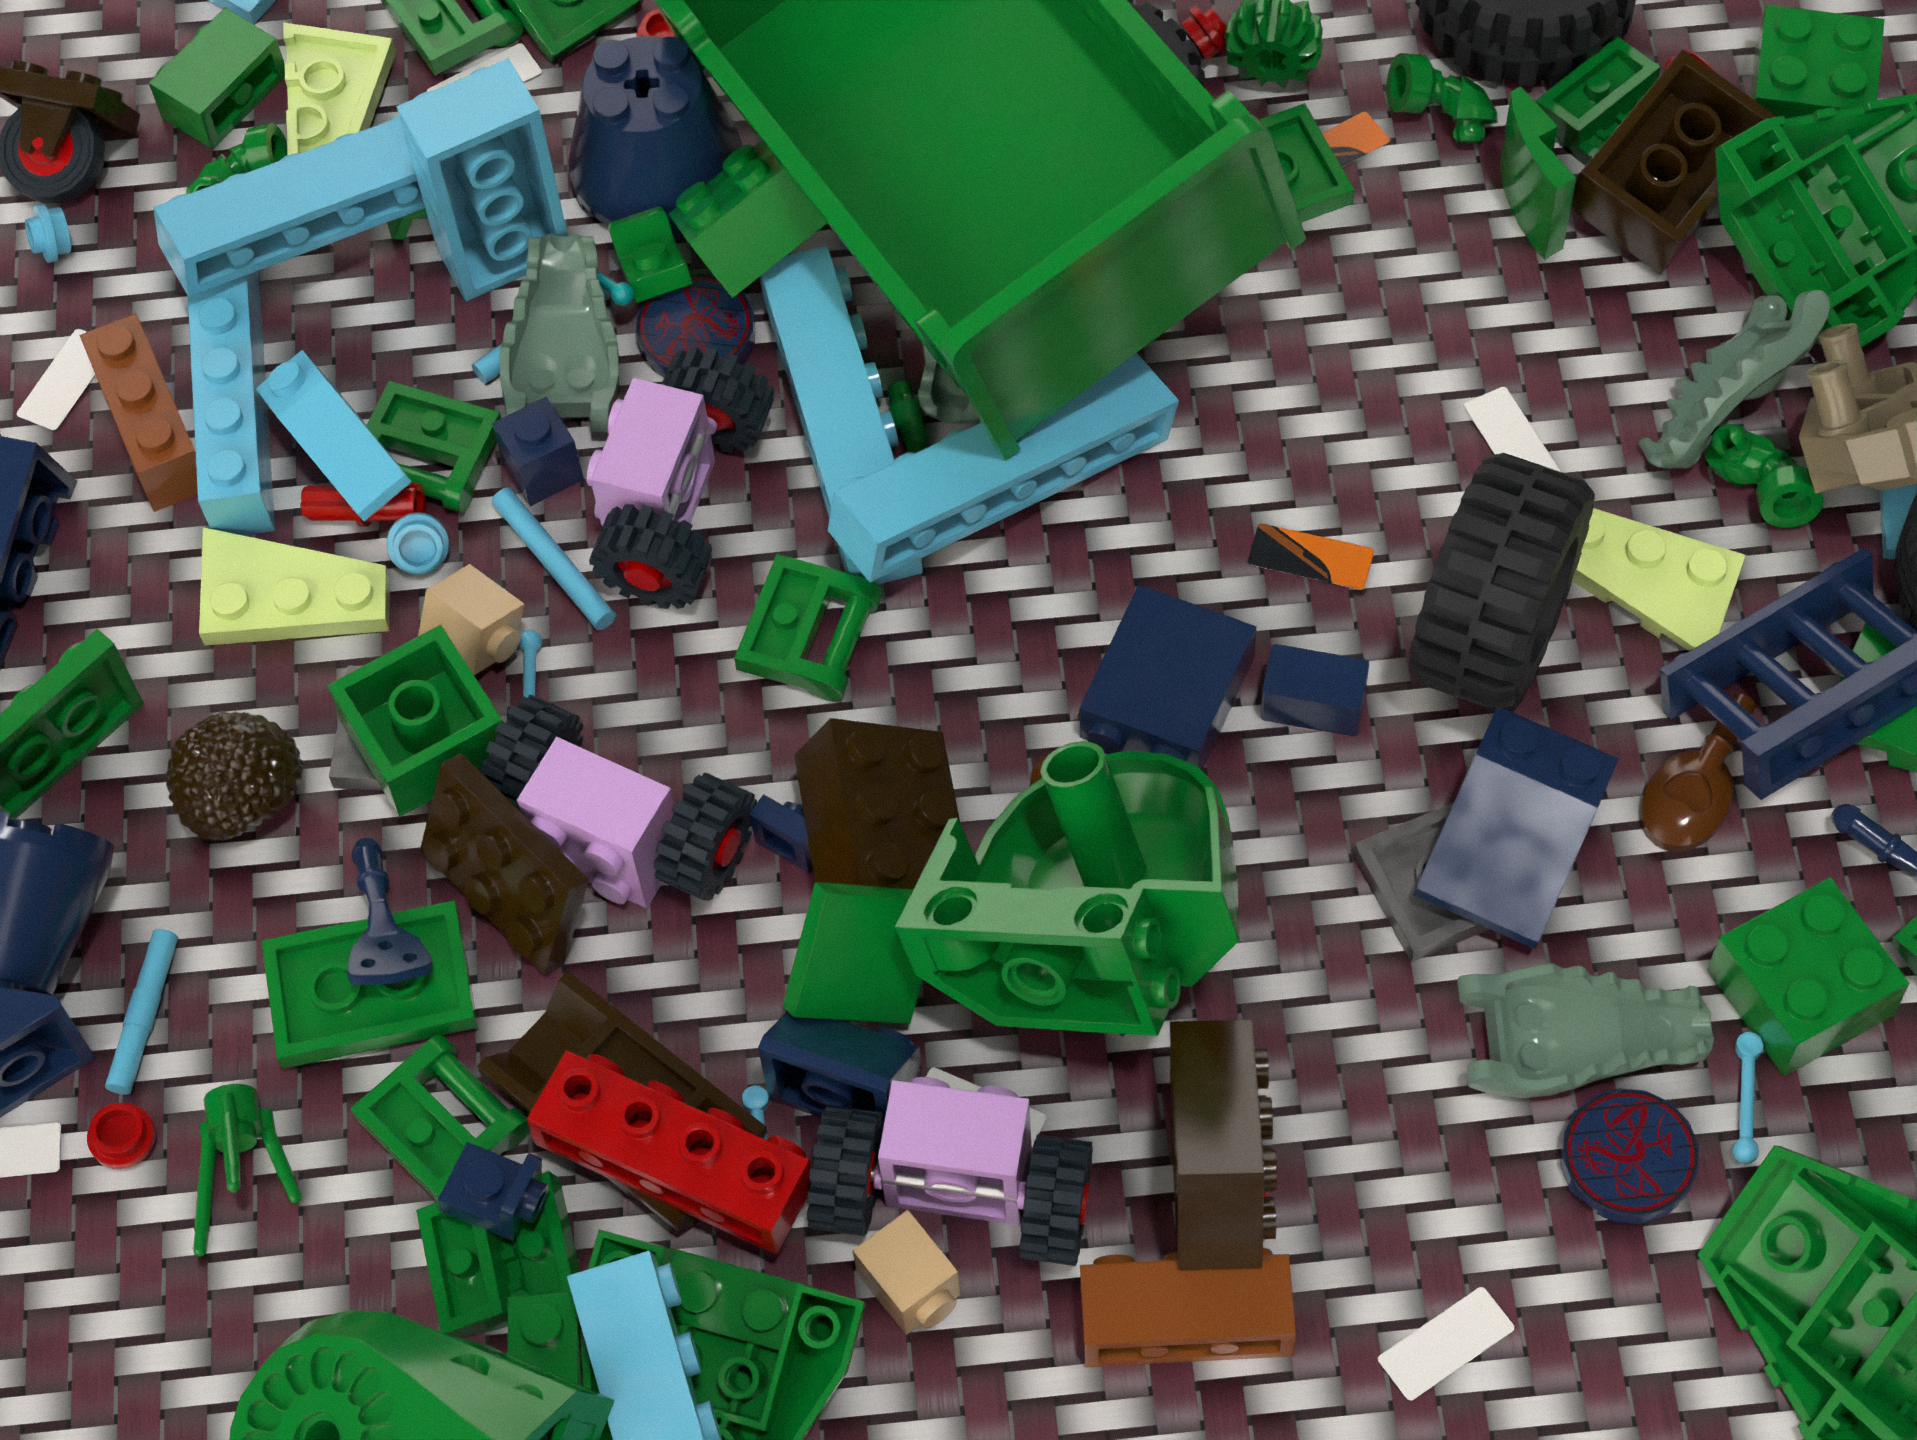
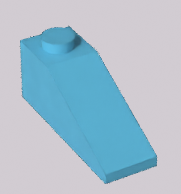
M303 350L288 362L277 366L271 372L269 378L255 388L277 418L363 521H366L412 482L344 396Z

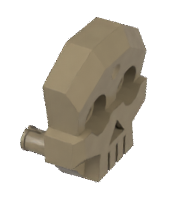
M1854 323L1834 326L1818 334V340L1822 345L1826 362L1812 367L1806 373L1808 381L1811 383L1814 397L1809 401L1799 440L1815 494L1858 482L1861 485L1882 491L1917 484V363L1909 362L1868 372L1858 337L1859 330L1857 324Z

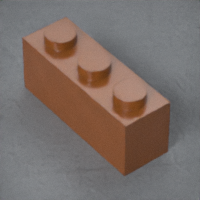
M132 314L79 335L153 511L156 512L198 495L196 452L137 314Z
M1263 1248L1262 1268L1178 1270L1177 1252L1166 1254L1163 1256L1162 1261L1135 1262L1134 1258L1130 1256L1115 1254L1099 1257L1093 1261V1264L1080 1265L1085 1368L1292 1357L1294 1354L1296 1327L1289 1254L1273 1255L1270 1249Z

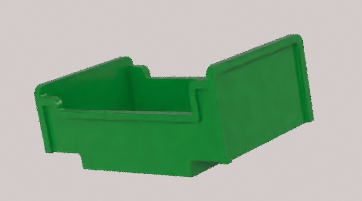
M653 0L674 36L687 44L688 51L695 58L701 70L704 71L706 69L957 388H962L991 442L1005 460L1021 450L1017 443L1018 439L1283 244H1286L1293 250L1306 240L1270 132L1255 116L1251 115L1230 91H1226L1217 99H1214L1127 0Z

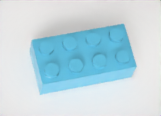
M509 58L489 67L479 68L466 77L436 90L421 93L414 99L396 106L437 251L466 302L526 275L528 241L530 237H543L550 233L556 236H568L540 110Z

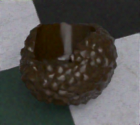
M219 712L197 722L195 726L188 728L175 741L165 777L167 780L166 786L170 793L169 799L172 801L173 810L179 815L182 825L188 827L191 832H194L200 838L227 840L251 830L252 825H261L264 819L272 820L275 813L285 810L286 805L291 802L292 797L296 794L298 787H300L304 761L300 759V751L296 747L295 740L289 737L287 731L281 729L277 723L269 722L262 715H252L246 712Z

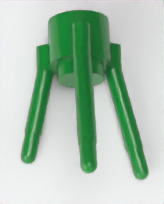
M222 1085L209 1091L203 1099L206 1121L199 1125L201 1156L193 1253L197 1257L204 1256L207 1251L216 1149L223 1152L227 1189L230 1192H237L241 1187L239 1153L253 1148L257 1143V1136H261L288 1199L293 1204H297L302 1200V1194L295 1180L294 1173L275 1131L273 1111L271 1109H259L256 1089L249 1085Z

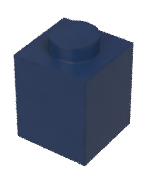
M547 396L492 423L503 464L530 507L584 480L575 441Z

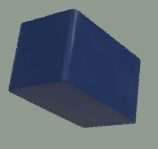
M1273 644L1262 689L1261 719L1274 723L1356 736L1359 730L1366 694L1369 661Z

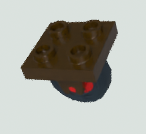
M13 60L11 68L0 66V98L18 108L7 119L0 134V166L3 174L19 193L41 203H66L78 198L96 182L104 165L105 144L99 129L136 136L141 114L122 102V93L101 87L102 80L96 76L69 70L66 73L65 79L48 76V70L42 66Z

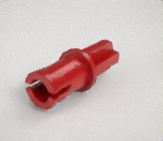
M411 483L366 521H363L334 485H308L302 489L300 508L302 515L311 521H356L359 527H369L372 521H397L400 517L409 513H425L426 498L422 484Z

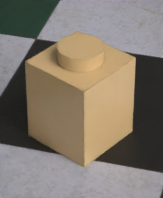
M468 564L426 589L418 636L441 624L473 675H476L495 662L501 663L507 660L515 652L521 639L519 629L524 603L471 564Z
M906 1210L852 1250L858 1276L905 1335L921 1324L924 1328H930L938 1324L955 1308L957 1304L955 1299L961 1295L958 1271L909 1210Z

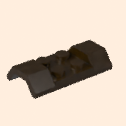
M569 971L558 980L546 1012L510 1050L486 1056L477 1065L478 1071L513 1098L530 1114L566 1050L585 1059L590 1054H597L617 1064L624 1071V1076L645 1086H647L649 1081L663 1083L677 1091L684 1098V1103L705 1113H707L709 1108L723 1110L740 1120L745 1126V1131L763 1139L768 1132L767 1127ZM607 1178L627 1195L632 1194L676 1231L701 1222V1220Z

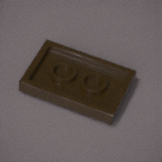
M462 753L442 762L420 851L435 870L442 872L466 896L472 908L478 913L484 914L508 938L513 949L518 954L526 957L545 976L565 963L589 879Z

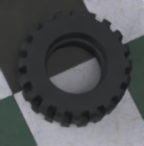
M1416 0V5L1419 7L1418 18L1423 30L1427 34L1432 35V43L1445 57L1453 54L1455 56V65L1470 74L1474 70L1484 73L1486 81L1500 85L1502 79L1518 81L1517 87H1534L1536 81L1548 80L1549 86L1560 82L1590 57L1601 52V49L1609 42H1613L1617 37L1621 38L1628 33L1636 0Z
M1507 453L1495 454L1483 459L1481 466H1478L1474 472L1470 485H1467L1458 510L1454 513L1449 525L1444 544L1441 546L1435 562L1436 565L1431 580L1426 588L1422 609L1417 618L1416 632L1410 648L1409 669L1419 684L1494 711L1496 708H1504L1509 711L1518 708V705L1525 698L1527 689L1531 686L1536 671L1547 651V646L1555 631L1564 602L1567 599L1571 582L1582 554L1583 544L1588 534L1589 521L1594 509L1595 493L1585 480Z

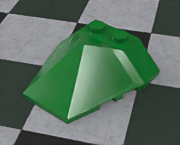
M1917 93L1868 101L1862 106L1835 110V107L1820 109L1812 114L1785 118L1784 116L1766 118L1715 149L1720 221L1766 295H1778L1786 302L1787 314L1785 321L1791 319L1795 300L1799 294L1807 291L1822 290L1829 298L1830 309L1828 317L1819 333L1834 326L1854 323L1857 324L1859 330L1858 337L1861 347L1897 325L1905 314V308L1917 294Z
M1774 1145L1700 1250L1698 1256L1740 1329L1749 1331L1768 1365L1764 1367V1370L1773 1386L1783 1389L1802 1422L1797 1427L1805 1440H1917V1199L1793 1150Z

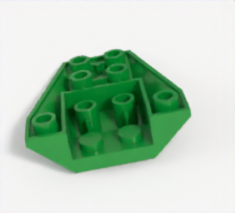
M598 1230L588 1269L646 1251H650L656 1256L659 1266L671 1264L682 1299L681 1305L671 1307L678 1335L691 1332L702 1368V1373L690 1377L698 1404L707 1401L711 1402L722 1440H804L849 1370L866 1302L686 1251ZM581 1328L583 1386L600 1393ZM608 1421L605 1424L600 1440H613Z

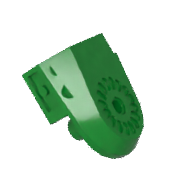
M1086 741L1072 742L1057 748L1047 756L1042 763L1040 771L1042 778L1014 797L988 828L975 855L958 818L948 820L895 925V929L916 976L995 1026L1158 1036L1169 1009H1173L1178 1003L1181 986L1192 987L1239 942L1238 881L1229 816L1216 785L1194 764L1161 753L1123 751L1105 755L1103 748L1095 743Z
M346 1310L307 1322L271 1352L240 1396L230 1428L229 1440H547V1433L552 1427L554 1430L551 1440H600L615 1400L491 1346L449 1336L409 1318L389 1312Z

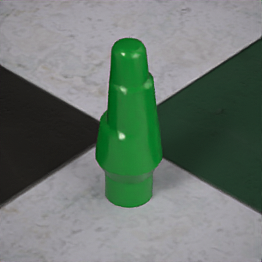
M898 381L892 383L887 388L890 399L888 411L891 412L896 431L901 433L907 453H917L928 446L922 408L919 405V401L913 395L910 382Z

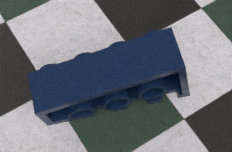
M0 436V669L18 628L16 615L12 612L15 602H22L26 597H30L38 579L33 559L39 544L51 546L60 526L57 519L51 518L58 498L70 500L78 482L36 442Z

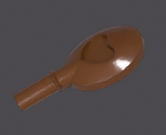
M1735 693L1732 698L1752 715L1756 708V703L1747 695ZM1718 721L1712 732L1705 737V744L1701 750L1684 751L1671 757L1656 770L1648 782L1640 809L1641 826L1646 837L1655 846L1663 850L1684 852L1703 845L1714 836L1728 814L1733 793L1732 775L1724 761L1733 752V746L1738 738L1721 722Z

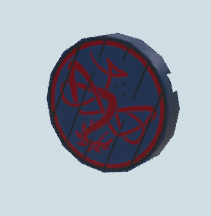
M692 274L690 277L693 284L644 300L637 314L636 336L643 357L645 356L651 363L652 368L662 377H665L672 357H675L676 353L680 350H684L687 353L689 347H698L703 354H705L707 347L717 349L718 355L726 358L727 353L738 356L736 363L741 365L746 361L755 343L754 311L744 292L741 291L732 298L715 276Z
M1619 1088L1593 1096L1574 1112L1561 1141L1560 1167L1569 1190L1581 1203L1584 1200L1590 1207L1598 1210V1215L1612 1222L1642 1224L1667 1216L1687 1196L1698 1172L1699 1144L1689 1121L1671 1102L1644 1090Z

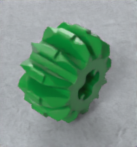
M1242 0L1237 11L1231 12L1230 20L1226 24L1225 39L1227 41L1225 53L1227 55V64L1238 68L1240 79L1257 78L1260 88L1268 81L1276 82L1282 88L1286 87L1289 79L1305 81L1308 72L1311 69L1317 68L1318 60L1321 59L1323 41L1321 40L1323 27L1321 25V16L1310 12L1309 1L1293 3L1290 0Z

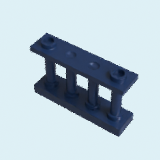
M1862 548L1844 560L1831 564L1819 575L1698 647L1678 655L1669 664L1659 669L1663 713L1672 720L1697 704L1704 707L1742 741L1744 786L1760 800H1763L1917 706V631L1874 596L1872 553ZM1853 612L1895 646L1896 649L1876 661L1867 663L1829 632L1826 627ZM1802 642L1845 679L1823 693L1815 694L1774 658ZM1751 673L1789 705L1793 711L1771 724L1763 725L1722 689Z

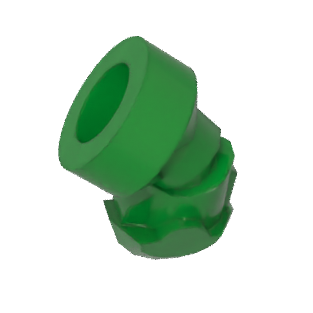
M1399 53L1393 59L1387 75L1386 95L1388 104L1394 112L1419 114L1428 104L1433 105L1435 102L1442 105V111L1453 116L1452 121L1455 122L1453 136L1459 143H1481L1486 136L1485 124H1495L1498 122V112L1486 91L1463 75L1461 80L1452 75H1449L1448 78L1443 77L1442 71L1433 68L1430 60L1425 55Z
M274 123L249 128L245 133L243 142L229 148L231 154L228 158L221 153L216 161L205 165L198 178L187 187L186 194L223 182L232 175L245 174L280 161L288 155L287 140L283 132Z
M1736 424L1722 425L1713 433L1706 449V461L1715 475L1741 488L1742 484L1758 483L1756 496L1761 515L1767 523L1780 528H1792L1808 523L1820 513L1824 503L1822 492L1815 494L1808 468L1798 466L1796 461L1790 458L1789 453L1777 449L1771 439L1748 432L1743 426Z

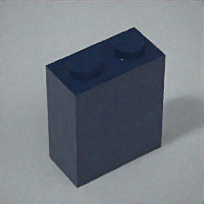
M1138 584L1079 707L1080 738L1097 744L1103 748L1105 754L1123 751L1168 754L1194 764L1203 771L1254 660L1257 626Z

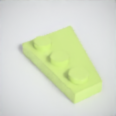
M283 22V36L286 44L285 82L288 92V110L286 111L287 154H300L333 142L342 135L355 134L370 128L396 54L392 38Z
M1595 508L1593 509V514L1589 521L1588 534L1583 544L1578 567L1572 579L1574 583L1604 603L1614 601L1640 618V626L1659 639L1664 634L1688 651L1720 633L1746 555Z
M203 527L199 635L204 646L390 631V576L386 565Z

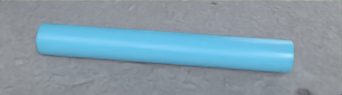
M503 488L498 491L492 498V505L596 630H603L610 626L616 618L615 612L511 488Z

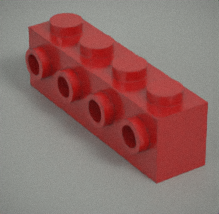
M565 1051L526 1119L536 1145L773 1254H778L808 1197V1191L811 1186V1181H809L810 1160L805 1158V1152L798 1145L780 1136L771 1135L768 1140H765L744 1130L745 1126L740 1120L723 1110L709 1108L707 1113L689 1106L684 1103V1098L677 1091L663 1083L649 1081L647 1086L629 1079L624 1076V1071L617 1064L603 1056L590 1054L585 1059L572 1052Z

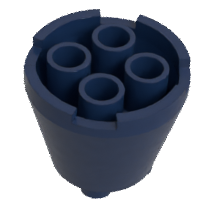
M640 36L621 41H604L594 50L593 60L584 74L568 161L574 194L582 210L587 209L595 218L607 225L613 221L661 206L666 212L674 239L684 237L669 215L677 207L675 204L677 198L693 184L701 181L707 184L724 170L722 167L723 162L734 151L742 147L740 134L683 40L671 36L665 38Z
M0 811V987L49 995L54 994L110 875L115 848L110 841L91 832L65 824H55L53 835H51L52 829L46 825L27 820L11 819L10 813Z

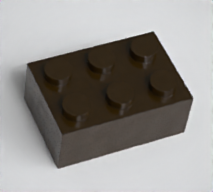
M1682 49L1582 169L1575 182L1570 210L1659 274H1662L1719 203L1715 149L1766 118L1778 116Z
M829 718L794 755L815 882L914 889L948 820L958 818L960 822L943 732Z
M1252 1020L1170 1021V1124L1178 1270L1262 1268L1263 1239H1276L1275 1198L1264 1197V1192H1277L1276 1149H1271L1270 1145H1262V1140L1273 1139L1271 1097H1266V1095H1258V1089L1269 1088L1267 1047L1254 1048Z

